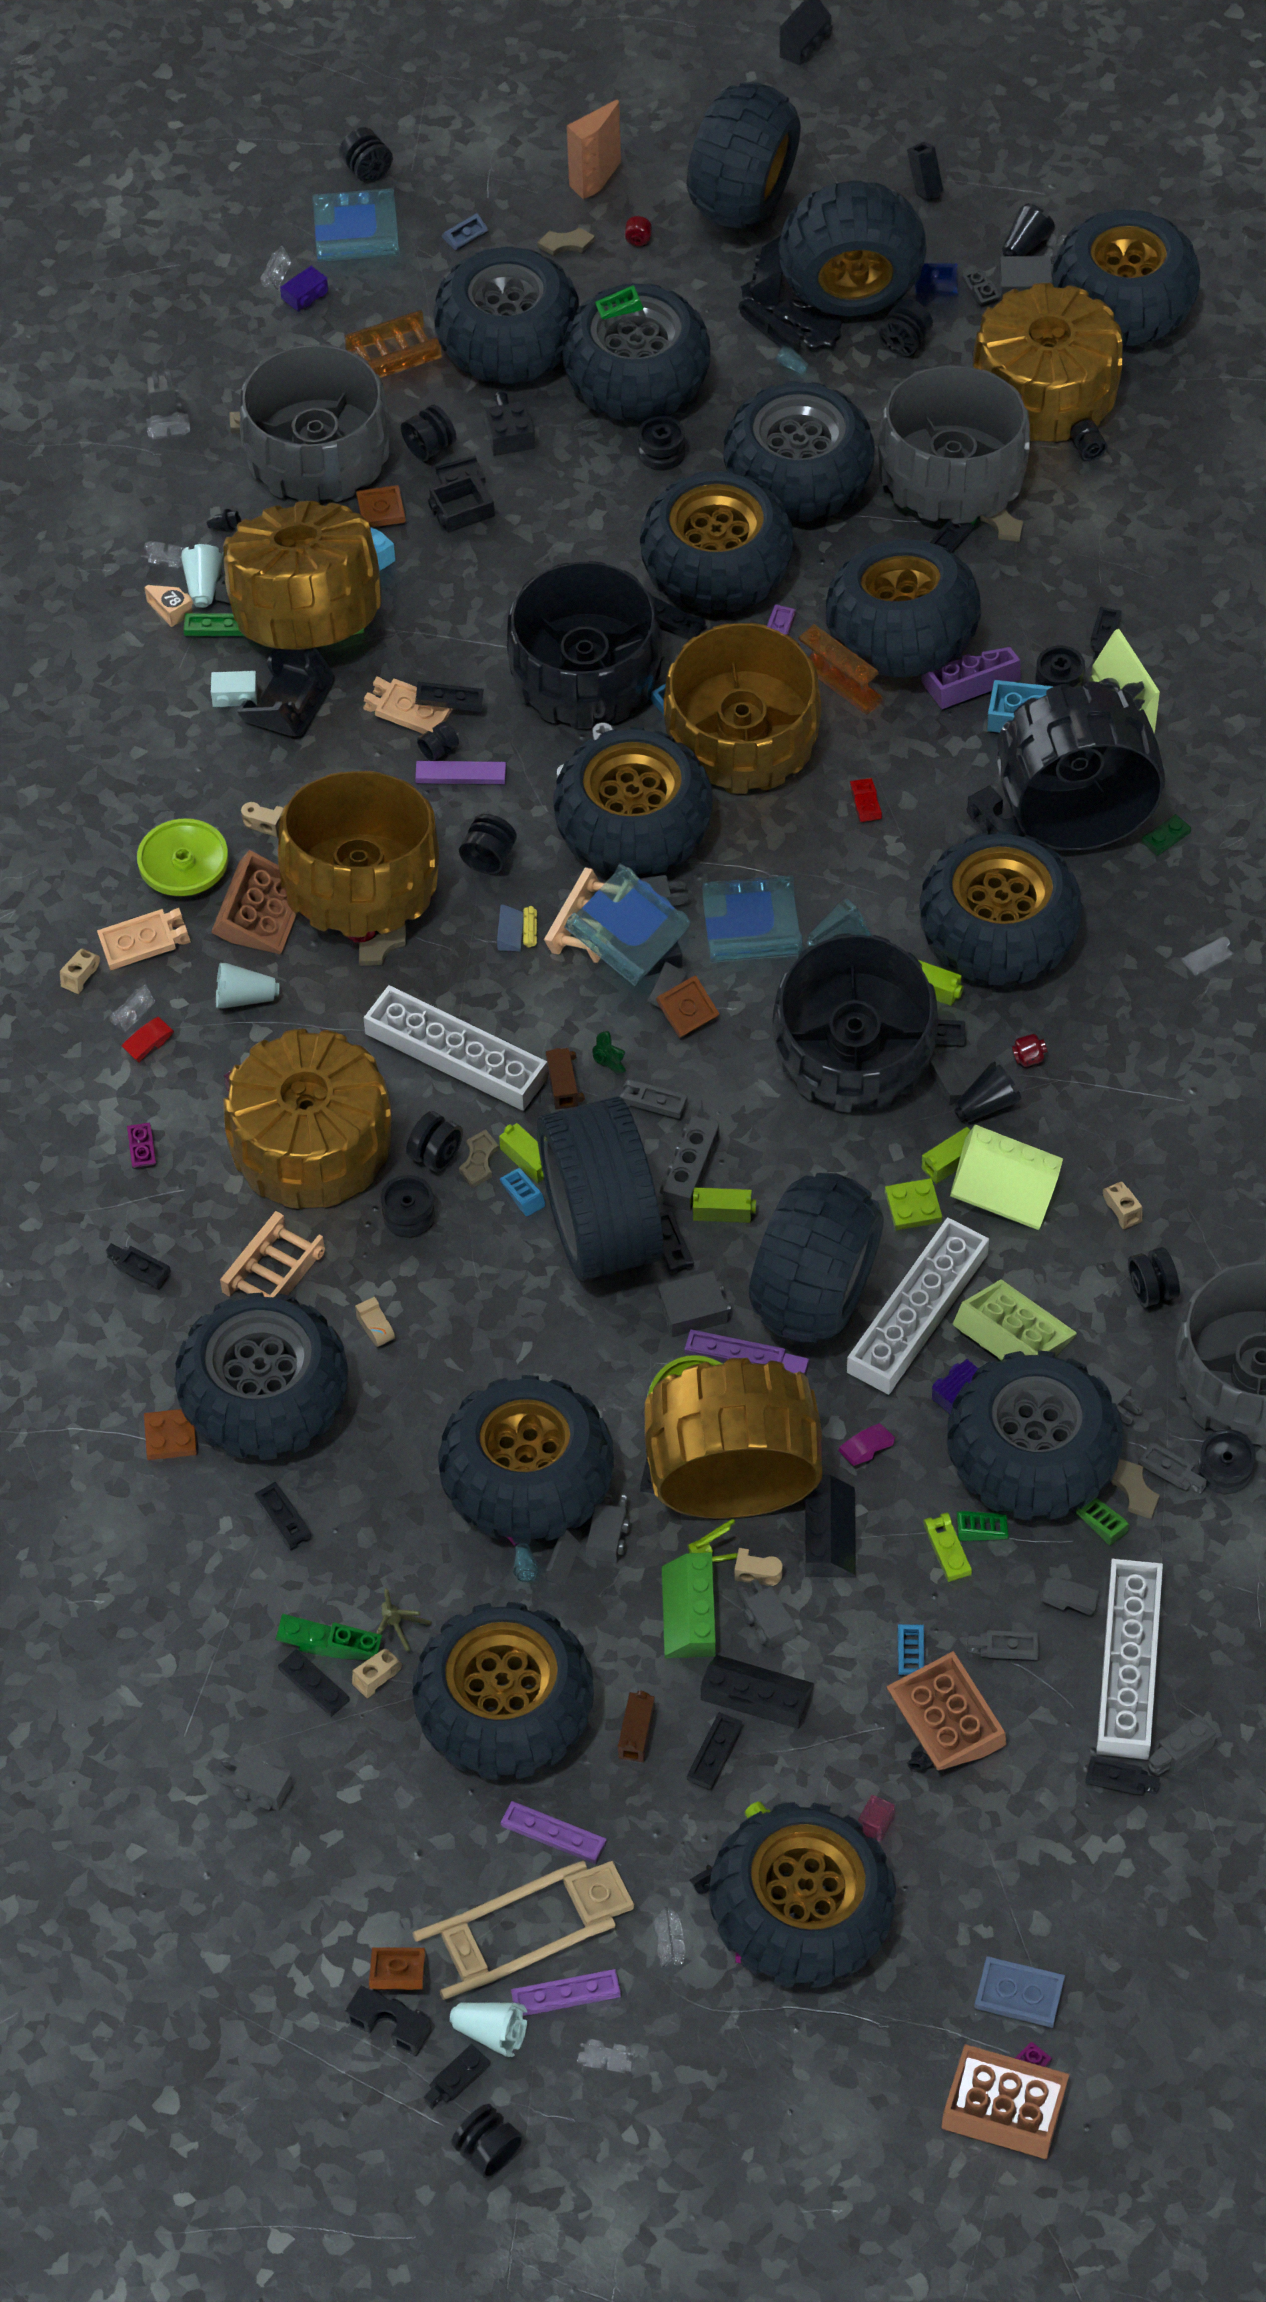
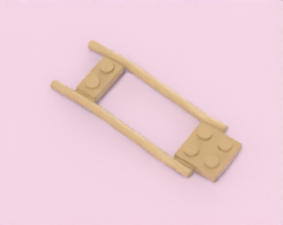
M580 1861L558 1869L465 1913L413 1931V1937L417 1942L439 1933L442 1934V1939L463 1981L440 1990V1995L445 2000L496 1981L588 1937L615 1928V1922L611 1917L633 1910L634 1903L613 1861L588 1870L585 1862ZM563 1879L564 1885L585 1928L492 1971H488V1967L467 1923Z

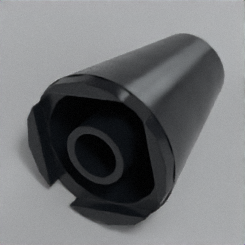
M1026 203L1022 206L1002 247L1003 256H1025L1054 232L1055 223L1050 216L1046 218L1042 214L1044 210L1034 204Z
M994 1061L956 1101L954 1112L961 1121L971 1122L1013 1105L1022 1098L1019 1091L1014 1092L1013 1086L1015 1083L1000 1064L996 1066Z

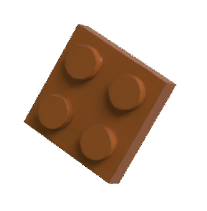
M399 485L356 491L360 515L366 519L370 528L406 522Z
M696 975L656 998L657 1003L679 1039L720 1015Z
M181 1409L144 1413L147 1460L197 1455L195 1426L191 1425L185 1418Z
M372 1947L369 1989H423L425 1948Z

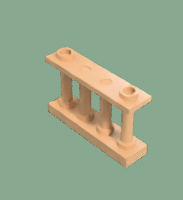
M585 868L544 938L551 953L559 955L563 947L569 945L586 949L593 962L598 963L613 935L598 922L581 919L584 912L582 908L591 900L596 891L616 895L613 902L619 903L633 887L636 888L631 877H626L620 887L599 882L593 869ZM576 927L596 931L591 941L570 936Z
M275 1211L220 1279L222 1293L230 1297L235 1290L240 1289L247 1294L263 1292L264 1297H274L276 1294L289 1295L314 1262L322 1258L325 1252L323 1236L318 1235L310 1243L286 1230L284 1215ZM277 1238H283L305 1250L299 1260H296L272 1247V1244ZM269 1255L292 1269L285 1277H282L258 1264L263 1256ZM255 1272L278 1286L269 1295L247 1283L244 1279L249 1273Z

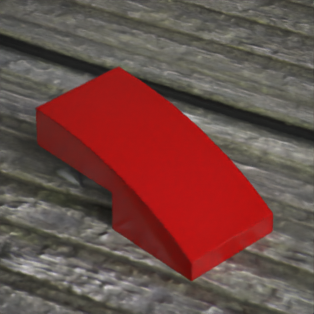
M872 778L850 781L859 821L866 822L882 819V811L877 800V791Z
M156 1017L137 1030L121 1046L140 1063L154 1046L159 1049L174 1031L160 1017Z

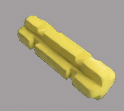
M533 906L523 910V944L527 948L537 944V910Z

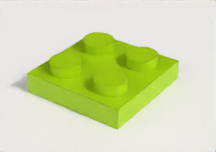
M932 1178L885 1186V1195L895 1231L942 1223L943 1217Z

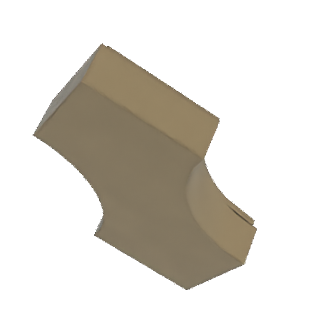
M579 227L568 233L549 231L537 242V247L552 256L565 251L583 253L595 242V236Z
M1006 509L991 517L980 516L982 522L988 523L996 529L998 539L1020 542L1023 521L1010 516Z
M406 924L395 931L385 934L379 933L369 941L360 942V966L383 965L385 957L392 950L405 947Z
M486 1129L466 1140V1145L470 1151L466 1162L459 1167V1173L472 1189L492 1178V1172L488 1164L492 1155L499 1150V1145Z
M1120 1459L1117 1470L1112 1478V1484L1125 1493L1129 1503L1128 1512L1152 1519L1160 1494L1153 1492L1145 1484L1142 1475L1144 1466Z

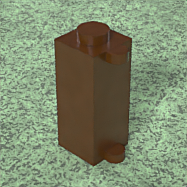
M555 1048L545 1051L555 1110L577 1107L578 1102L585 1100V1096L583 1093L577 1092L571 1060L577 1058L576 1052L569 1051V1048Z
M645 1691L629 1692L618 1743V1759L644 1763L655 1711V1696H651Z

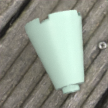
M197 544L195 549L189 550V547H186L182 551L181 559L189 596L196 607L205 608L213 601L216 584L219 581L224 564V552L221 554L219 548L215 546Z
M219 963L216 1008L223 1009L270 1002L274 1000V996L278 997L279 983H275V978L228 963Z
M459 2003L456 2007H453L450 2013V2022L455 2030L503 2056L513 2057L515 2054L511 2052L513 2049L519 2050L525 2036L527 2020L523 2019V2012L527 2013V2009L524 2004Z

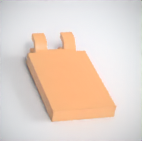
M376 677L373 682V686H375L373 694L367 692L364 697V702H366L364 710L375 711V716L422 734L427 731L433 732L432 728L440 722L446 721L452 711V708L415 704L417 687L397 679H393L389 683L380 677Z
M179 908L164 914L163 909L97 930L110 970L176 949L174 943L183 945L191 942Z

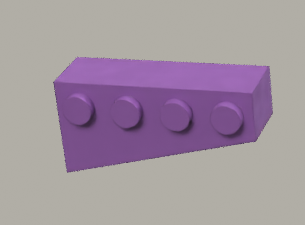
M1011 647L982 652L981 656L963 655L962 659L948 662L938 670L922 674V683L939 707L944 709L992 691L994 680L1009 682L1021 680L1020 659Z

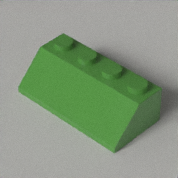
M686 1553L662 1566L665 1658L715 1657L712 1553Z

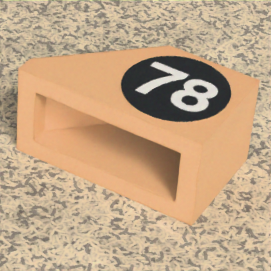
M147 585L145 587L147 602L171 627L185 620V613H193L191 597L187 593L184 594L178 587Z

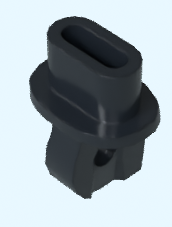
M225 509L222 514L213 516L206 523L208 528L224 527L225 530L232 531L241 522L238 511Z
M921 1743L912 1751V1758L907 1762L908 1767L912 1770H922L924 1767L933 1764Z
M710 1865L706 1866L705 1871L689 1880L692 1887L699 1894L710 1890V1876L713 1869Z

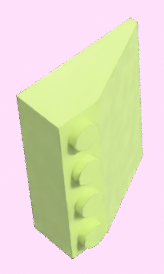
M1117 629L1094 662L1089 679L1090 681L1100 682L1106 678H1113L1118 681L1121 689L1128 683L1143 681L1144 689L1135 699L1145 700L1141 709L1144 710L1155 734L1160 691L1120 629Z
M974 1125L965 1138L950 1196L1039 1230L1056 1186L1063 1158Z
M1001 1279L963 1301L952 1324L961 1333L979 1343L982 1348L996 1355L1000 1361H1002L1005 1354L1018 1351L1024 1352L1025 1355H1038V1350L1055 1352L1056 1357L1077 1335V1332Z

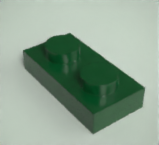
M1175 814L1143 836L1142 843L1159 856L1190 834L1191 827Z

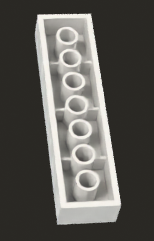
M388 985L364 1016L365 1034L522 1111L525 1110L548 1079L547 1061Z
M947 1217L847 1357V1373L889 1395L987 1257L989 1238Z
M1112 1559L1096 1755L1145 1760L1149 1758L1163 1567L1161 1563Z

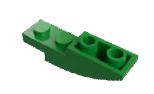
M282 1613L275 1640L299 1646L298 1651L339 1659L368 1660L378 1653L382 1635L335 1622L332 1623V1626Z

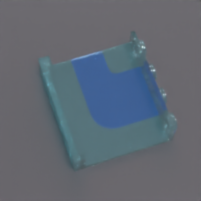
M394 188L312 195L317 262L399 256Z
M620 863L612 877L578 913L574 912L568 918L564 928L636 986L687 931L691 921L685 913L676 910L667 898L658 895L650 884L641 881L635 876L632 869Z
M793 876L702 883V898L711 963L798 956L802 952V934L799 933Z

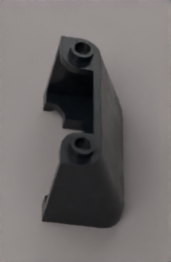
M316 647L310 649L274 648L267 661L268 669L273 678L257 705L251 700H246L241 704L237 713L244 722L289 736H301L306 731L333 682V673Z

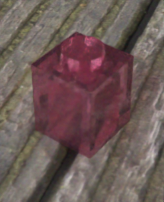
M871 1795L858 1819L864 1828L862 1832L867 1837L876 1838V1840L881 1842L895 1816V1805Z

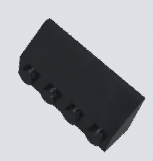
M822 1475L818 1486L805 1497V1577L856 1578L855 1487L832 1475Z
M716 1655L708 1664L700 1686L701 1700L798 1729L814 1683Z

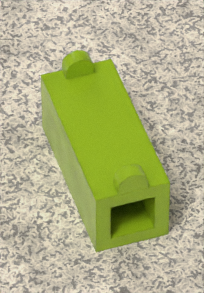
M918 960L922 964V970L928 982L934 986L937 1001L952 1006L955 999H959L963 992L964 986L961 985L962 975Z
M518 1123L513 1126L511 1124L507 1125L504 1133L499 1136L500 1150L537 1184L544 1180L538 1142Z
M968 1127L922 1155L921 1168L936 1184L957 1171L965 1138L971 1131Z
M694 1188L693 1221L750 1223L751 1214H756V1199H752V1190Z

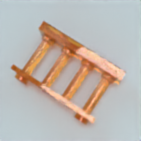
M422 310L344 335L345 350L349 352L356 350L358 355L368 362L369 366L380 378L442 357L441 345L437 337L428 340L422 330L424 327ZM414 331L420 343L409 346L402 334ZM394 337L401 349L390 353L383 341ZM375 344L382 356L370 359L364 347Z
M815 624L811 625L798 637L799 641L812 650V654L808 658L813 661L820 681L866 715L882 702L881 695L871 689L868 684L879 674L875 668Z

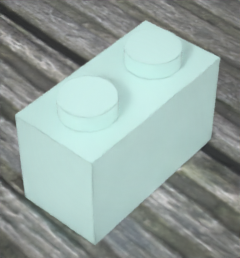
M256 671L211 672L213 707L241 706L246 700H251L257 705L258 685Z

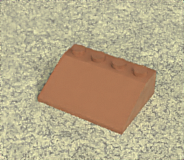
M618 100L567 125L569 186L583 200L599 192L621 163L620 108Z
M249 850L238 863L211 933L233 944L281 954L296 914L288 906L286 888L283 889L281 886L279 865Z
M954 1651L886 1687L937 1771L983 1758L1006 1746L1005 1731Z
M965 2044L944 2109L941 2129L1047 2159L1069 2074Z

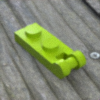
M942 1513L940 1517L935 1519L931 1517L923 1519L925 1530L947 1581L950 1582L972 1575V1569L953 1528L949 1513ZM943 1527L944 1532L937 1533L936 1528Z

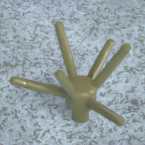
M385 1588L386 1602L381 1605L383 1619L376 1634L381 1635L387 1625H393L406 1652H409L410 1647L398 1624L401 1619L425 1625H431L432 1622L414 1617L420 1616V1611L398 1609L396 1605L391 1603L389 1589Z

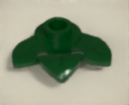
M609 1031L599 1033L596 1036V1045L592 1050L594 1060L602 1066H607L615 1073H624L626 1069L621 1061L624 1058L625 1051L611 1045L612 1039Z

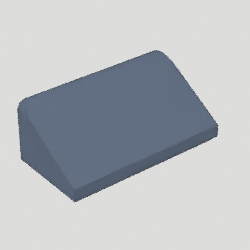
M478 213L444 232L442 238L452 248L457 250L487 232L488 229Z
M506 905L500 906L497 947L499 951H521L523 912Z

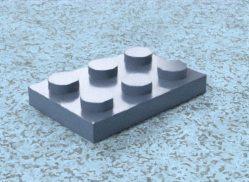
M987 1956L974 2009L1053 2028L1065 1975Z

